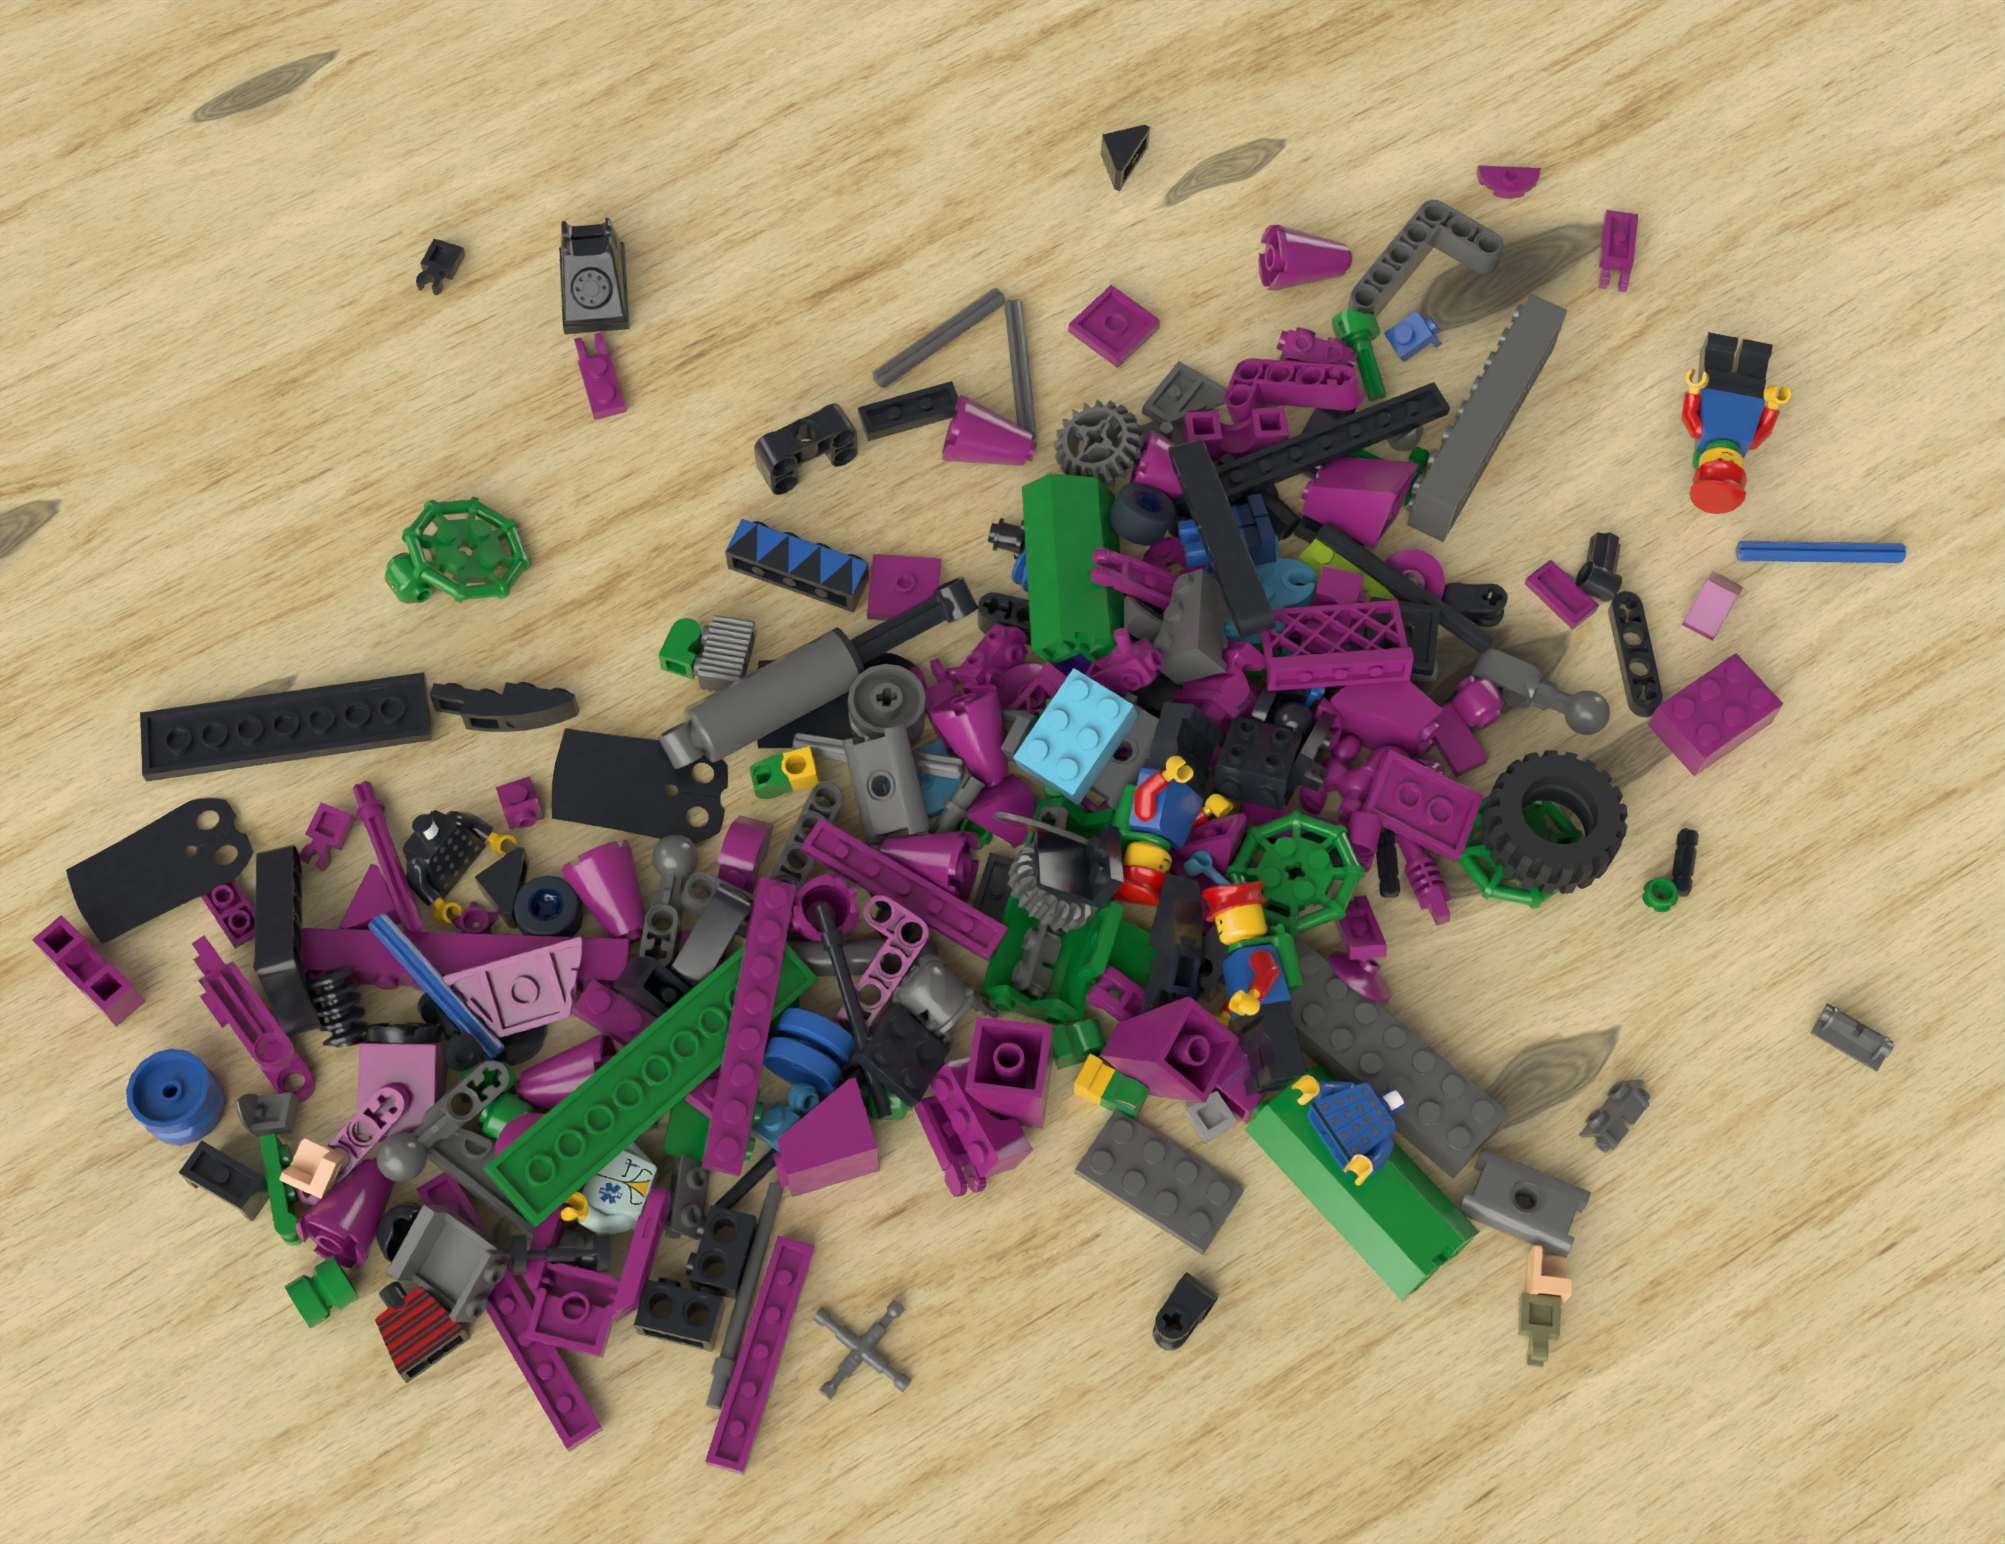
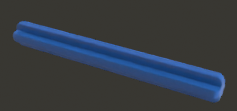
M1740 541L1736 546V557L1739 561L1902 563L1906 557L1905 545L1902 543Z
M383 913L374 917L368 927L455 1025L464 1034H472L479 1040L483 1048V1056L490 1061L498 1057L505 1049L502 1042L465 1005L466 1002L457 992L444 982L440 973L386 914Z

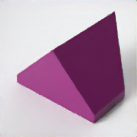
M1013 774L1004 777L1005 780L991 787L984 786L965 817L1010 843L1014 849L1026 843L1029 831L994 819V812L1010 813L1033 819L1037 807L1030 787Z

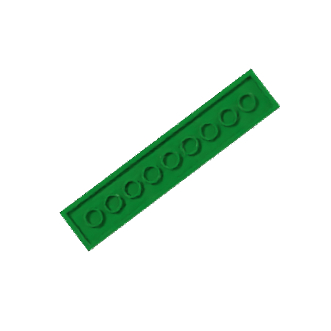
M786 942L771 1021L818 980L815 974ZM744 946L483 1168L485 1173L534 1228L721 1066Z

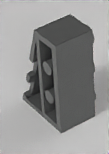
M1202 568L1180 575L1174 583V591L1169 606L1163 614V623L1153 643V647L1161 653L1164 665L1159 671L1177 685L1226 671L1227 663L1222 660V649L1228 647V638L1223 633L1224 625L1229 623L1230 616L1217 580Z

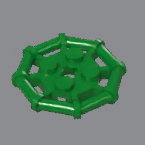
M472 496L470 500L437 502L434 499L425 502L423 511L411 526L405 528L402 532V540L407 544L415 569L413 575L418 580L423 579L454 597L455 602L462 603L463 600L489 597L504 599L510 595V589L523 571L528 570L531 565V558L526 555L518 532L519 524L515 519L509 520L482 504L477 497ZM467 513V519L448 520L444 516ZM478 516L483 520H475V517ZM431 522L438 528L433 536L423 534ZM489 524L493 525L498 529L492 531ZM507 539L512 555L503 553L499 541ZM467 547L472 550L471 556L467 555L465 551H459V549ZM423 548L429 549L432 558L431 562L426 560ZM499 566L509 568L502 578H498L494 574V571ZM447 571L453 575L452 580L442 574ZM482 582L485 583V584H482V585L466 586V584H471V583H482Z
M1487 796L1482 799L1461 858L1455 862L1460 863L1483 893V898L1487 900L1495 898L1529 905L1531 909L1539 908L1542 902L1560 890L1554 889L1551 895L1540 893L1541 888L1532 886L1531 890H1523L1498 885L1502 878L1507 877L1502 874L1505 868L1501 864L1495 866L1489 856L1492 849H1486L1483 841L1482 845L1471 847L1474 826L1481 829V818L1489 798ZM1536 801L1525 806L1537 808V812L1522 810L1527 825L1544 840L1557 844H1571L1585 838L1583 831L1578 830L1556 802ZM1547 814L1561 832L1555 833L1553 829L1550 831L1545 825L1546 820L1543 816ZM1483 857L1486 860L1487 867L1492 872H1495L1492 879L1487 876L1474 858ZM1514 877V878L1512 879V880L1521 881V880L1517 879L1516 877Z
M1293 810L1292 814L1257 827L1251 825L1246 830L1247 836L1232 866L1227 868L1226 876L1233 884L1247 883V881L1265 882L1262 890L1266 904L1262 908L1266 925L1277 926L1278 924H1283L1285 932L1290 933L1293 937H1298V933L1335 919L1341 921L1346 916L1345 910L1360 879L1365 877V868L1359 864L1347 836L1348 830L1343 825L1335 826L1301 813V810ZM1293 829V837H1281L1274 844L1266 840V838ZM1301 829L1326 837L1327 839L1318 844L1302 838ZM1258 846L1264 852V855L1257 868H1247ZM1335 847L1345 866L1343 868H1334L1330 861L1328 853ZM1295 867L1301 868L1305 876L1303 878L1296 877L1294 881L1289 880L1288 871ZM1334 880H1343L1335 899H1330L1327 895ZM1272 904L1290 911V916L1286 917L1266 908ZM1320 904L1324 907L1299 917V912L1305 910V906Z

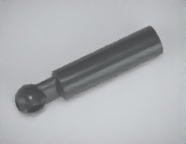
M884 938L845 940L846 945L843 947L851 976L864 973L884 943ZM927 938L926 943L908 970L925 955L938 956L936 944ZM786 941L816 977L835 976L829 952L824 951L821 941ZM887 953L881 958V966L886 971L898 970L902 965L901 958L895 953Z

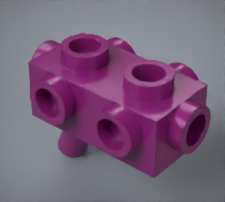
M1297 327L1296 331L1289 329V332L1284 330L1281 332L1276 348L1282 351L1280 360L1354 367L1358 353L1352 352V348L1346 347L1347 342L1341 339L1328 337L1326 341L1315 337V332Z
M994 624L960 667L946 669L947 679L960 681L965 694L973 693L971 687L984 684H994L997 690L1004 682V674L1009 669L1023 664L1022 660L1029 653L1024 645L1027 640L1026 635L1017 627Z
M1119 628L1114 631L1117 647L1111 650L1108 655L1091 662L1085 674L1120 697L1128 690L1134 691L1149 685L1156 678V671L1164 665L1161 653L1151 645L1147 638L1131 643L1126 628Z

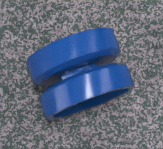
M799 1008L783 1010L775 1026V1031L779 1037H772L767 1041L763 1064L776 1076L792 1085L809 1083L815 1087L817 1094L830 1095L837 1089L843 1077L839 1066L849 1064L857 1048L854 1038L839 1025L813 1012Z
M168 1049L152 1054L143 1060L131 1074L126 1089L127 1106L134 1117L154 1137L165 1144L181 1146L199 1141L213 1131L221 1120L226 1105L224 1088L217 1077L199 1057L186 1050Z

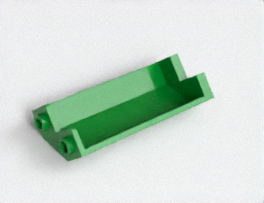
M1050 473L1022 486L1032 650L1052 665L1080 653L1090 662H1093L1108 655L1111 650L1117 647L1114 631L1124 628V593L1114 589V586L1103 587L1099 583L1092 581L1090 577L1092 568L1100 566L1092 561L1094 550L1105 548L1120 554L1119 534L1114 531L1108 518V513L1115 501V495L1096 477Z
M1061 796L1038 800L1033 820H1038L1041 809L1045 805L1064 807L1068 811L1065 831L1090 840L1092 836H1096L1106 823L1112 824L1116 811L1109 809L1086 813L1066 797ZM1049 820L1048 824L1054 826L1056 820ZM1029 831L1024 848L1034 841L1035 833ZM1012 888L1001 922L1002 925L1008 928V931L990 959L980 994L993 1002L994 1008L1003 1012L1018 1013L1044 1020L1052 1025H1064L1065 1022L1081 1021L1087 1001L1086 995L1092 983L1075 975L1093 919L1078 930L1071 929L1065 932L1061 928L1057 929L1061 932L1060 938L1063 941L1056 964L1052 966L1042 962V966L1053 970L1047 994L1042 995L1041 1000H1033L1027 996L1028 991L1023 990L1019 993L1013 989L1014 981L1011 980V976L1016 964L1022 959L1024 948L1021 947L1026 931L1029 928L1035 927L1040 922L1034 916L1029 918V912L1025 908L1018 907L1020 900L1011 896ZM1111 898L1108 903L1111 901L1115 902V899Z
M1323 1065L1311 1070L1305 1067L1307 1075L1312 1076L1316 1081H1337ZM1290 1085L1270 1102L1268 1100L1263 1101L1251 1113L1254 1119L1244 1130L1401 1301L1418 1291L1442 1265L1455 1258L1480 1233L1395 1141L1385 1166L1368 1176L1361 1185L1355 1184L1356 1179L1359 1177L1357 1173L1353 1171L1347 1176L1344 1174L1307 1118L1306 1114L1313 1100H1310L1305 1105H1300L1297 1100L1304 1094L1298 1088L1292 1089Z

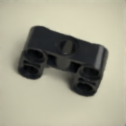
M832 403L826 405L811 415L798 419L779 430L767 433L759 438L754 446L756 467L773 494H785L797 485L799 481L798 468L820 455L825 454L835 467H841L851 462L858 453L857 431L839 404Z

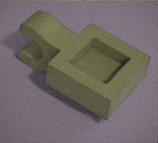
M1522 1293L1519 1297L1518 1335L1530 1336L1527 1351L1528 1366L1543 1367L1544 1361H1548V1339L1557 1340L1560 1336L1561 1298L1528 1293Z

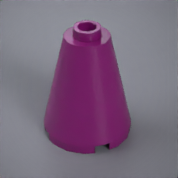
M1269 225L1261 239V243H1266L1265 254L1259 253V274L1263 286H1269L1267 290H1280L1340 277L1346 273V270L1350 269L1352 264L1351 251L1347 249L1344 243L1285 226Z
M964 395L959 396L954 408L957 414H954L953 419L950 420L942 450V460L1024 466L1026 460H1033L1037 442L1032 441V433Z
M1151 430L1144 442V447L1141 449L1142 459L1135 463L1136 470L1132 471L1129 483L1139 482L1150 485L1163 492L1171 501L1179 496H1183L1168 452V447L1176 444L1159 432Z
M984 684L971 687L973 693L961 695L959 691L940 700L931 707L932 711L930 713L932 720L952 749L963 760L964 766L970 775L984 783L985 787H991L1005 780L1004 775L1008 773L1009 766L1008 759L1001 750L1005 737L999 694L994 684Z
M958 831L887 837L883 843H879L876 851L963 901L962 897L969 898L972 893L979 860L972 859L973 849L979 850L978 838L973 832Z
M623 840L621 847H619L617 841H613L591 849L578 856L581 861L580 864L572 868L570 862H568L561 869L565 880L576 891L579 898L611 939H629L630 944L642 939L645 912L632 848L627 840Z
M605 1034L596 1035L522 1071L520 1079L516 1081L518 1097L532 1104L535 1108H554L619 1052L613 1038L610 1035L605 1036Z
M376 1158L373 1160L364 1159L299 1219L296 1224V1231L300 1239L305 1243L309 1237L317 1244L314 1252L325 1259L334 1256L340 1266L352 1268L355 1262H357L358 1267H362L369 1256L376 1236L377 1223L384 1214L395 1181L386 1178L380 1172Z

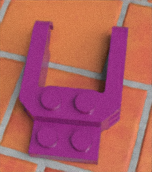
M205 935L193 942L192 945L199 954L193 960L204 975V977L198 980L206 991L200 998L222 1028L227 1024L231 1026L278 1094L290 1093V1091L285 1090V1081L291 1075L300 1074L305 1078L304 1085L301 1089L292 1093L299 1098L298 1103L309 1099L315 1090L314 1076L233 961L226 965Z
M650 1185L651 1192L643 1216L638 1217L620 1280L614 1279L611 1275L561 1263L546 1262V1258L527 1259L526 1274L523 1277L536 1297L525 1334L527 1340L603 1358L613 1322L621 1320L639 1307L646 1281L650 1278L668 1215L671 1190ZM564 1202L535 1228L529 1250H546V1246H558L567 1221L562 1219L561 1211L571 1207L569 1203Z

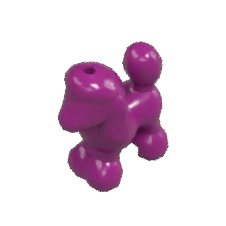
M1354 735L1343 736L1332 749L1331 757L1326 759L1321 765L1329 771L1323 785L1318 792L1302 786L1299 792L1300 804L1307 812L1318 815L1325 806L1327 793L1337 791L1343 799L1338 809L1342 811L1338 821L1348 824L1353 813L1362 811L1384 752L1391 749L1409 759L1410 756L1399 746H1382L1369 754L1364 766L1350 769L1345 764L1352 762L1361 750V742Z

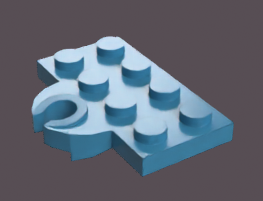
M1275 535L1276 562L1254 565L1271 608L1309 607L1315 599L1317 590L1315 573L1307 564L1301 561L1280 558L1278 535ZM1304 583L1305 585H1303V586H1296V585H1294V584ZM1231 615L1229 616V623L1224 625L1223 633L1228 638V642L1262 643L1260 633L1240 638ZM1275 621L1276 628L1272 630L1281 634L1286 629V626L1281 621Z

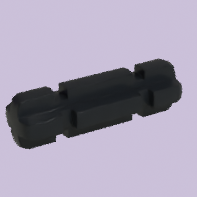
M1687 828L1681 829L1677 835L1676 845L1678 848L1675 850L1672 871L1673 880H1671L1677 888L1678 896L1687 897L1692 890L1693 880L1691 876L1694 875L1697 853L1695 847L1698 845L1699 838L1696 830H1689Z
M1381 829L1377 846L1378 852H1376L1378 879H1380L1379 890L1383 898H1395L1400 893V880L1397 877L1399 875L1397 848L1394 845L1396 844L1395 832L1389 829Z

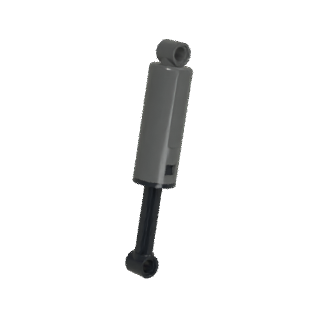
M962 576L934 589L932 597L851 640L840 628L836 627L819 638L796 648L774 662L684 709L686 722L666 730L658 738L674 769L686 766L703 755L711 762L719 761L810 711L849 692L850 686L856 677L865 671L863 664L945 620L951 623L964 618L976 611L978 606Z

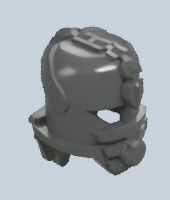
M931 954L925 955L916 961L915 965L902 978L900 984L895 987L892 998L893 1003H897L913 1018L916 1017L918 1023L947 1046L953 1043L952 1035L947 1030L962 1017L969 1007L973 1008L976 1012L981 1011L985 1016L989 1014L994 1019L1000 1015L995 1008L993 1009L990 1006L989 1002L980 997L977 991H974L967 982H964L957 973H954L947 964H944L940 957Z

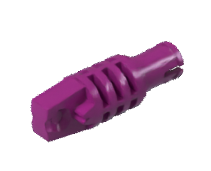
M1398 834L1396 842L1399 844L1406 860L1404 871L1421 910L1428 908L1436 925L1449 922L1450 911L1446 901L1451 900V896L1434 858L1426 855L1423 846Z

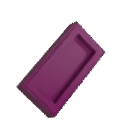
M1549 560L1525 581V585L1572 630L1594 614L1599 607L1585 591L1576 587L1575 582L1552 560Z
M1451 702L1440 707L1443 710L1438 723L1441 728L1433 737V740L1455 777L1457 778L1486 764L1488 761L1487 755L1453 706V703Z

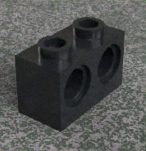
M711 1205L708 1217L702 1216L698 1225L696 1237L701 1239L697 1253L691 1252L686 1266L685 1274L690 1276L689 1280L692 1289L702 1286L717 1291L720 1296L732 1299L737 1298L758 1225L756 1216ZM730 1226L736 1230L735 1235L728 1240H720L716 1237L717 1231L722 1227ZM712 1263H721L725 1266L724 1272L718 1277L707 1276L705 1270Z
M664 1277L658 1278V1282L647 1279L633 1324L637 1334L713 1352L725 1310L723 1298L718 1296V1292L702 1286H697L695 1291L681 1288V1283ZM668 1300L672 1303L670 1311L664 1315H656L652 1312L653 1306L658 1301ZM705 1309L709 1311L710 1316L708 1320L702 1324L690 1322V1316L695 1310Z

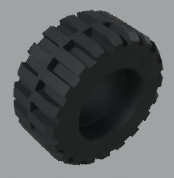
M1545 750L1543 756L1539 757L1537 752L1525 755L1522 762L1515 760L1497 778L1484 807V814L1481 818V829L1484 831L1482 840L1486 849H1492L1489 856L1495 866L1501 864L1505 868L1502 874L1508 879L1512 880L1516 877L1522 881L1521 887L1528 890L1535 886L1541 888L1540 893L1552 895L1554 889H1559L1561 894L1573 893L1576 886L1584 889L1592 885L1595 878L1600 879L1607 871L1626 835L1628 826L1625 823L1628 817L1627 806L1624 803L1619 804L1623 798L1619 787L1611 786L1610 782L1613 778L1605 770L1600 773L1595 769L1596 763L1589 759H1586L1585 762L1576 759L1577 754L1566 751L1565 756L1558 755L1557 750ZM1536 801L1559 803L1570 809L1578 817L1584 828L1585 838L1571 844H1557L1544 840L1527 825L1522 807Z

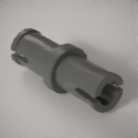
M965 773L964 778L950 800L946 798L943 805L945 808L931 830L928 831V834L954 832L963 818L967 819L965 816L968 813V809L985 784Z

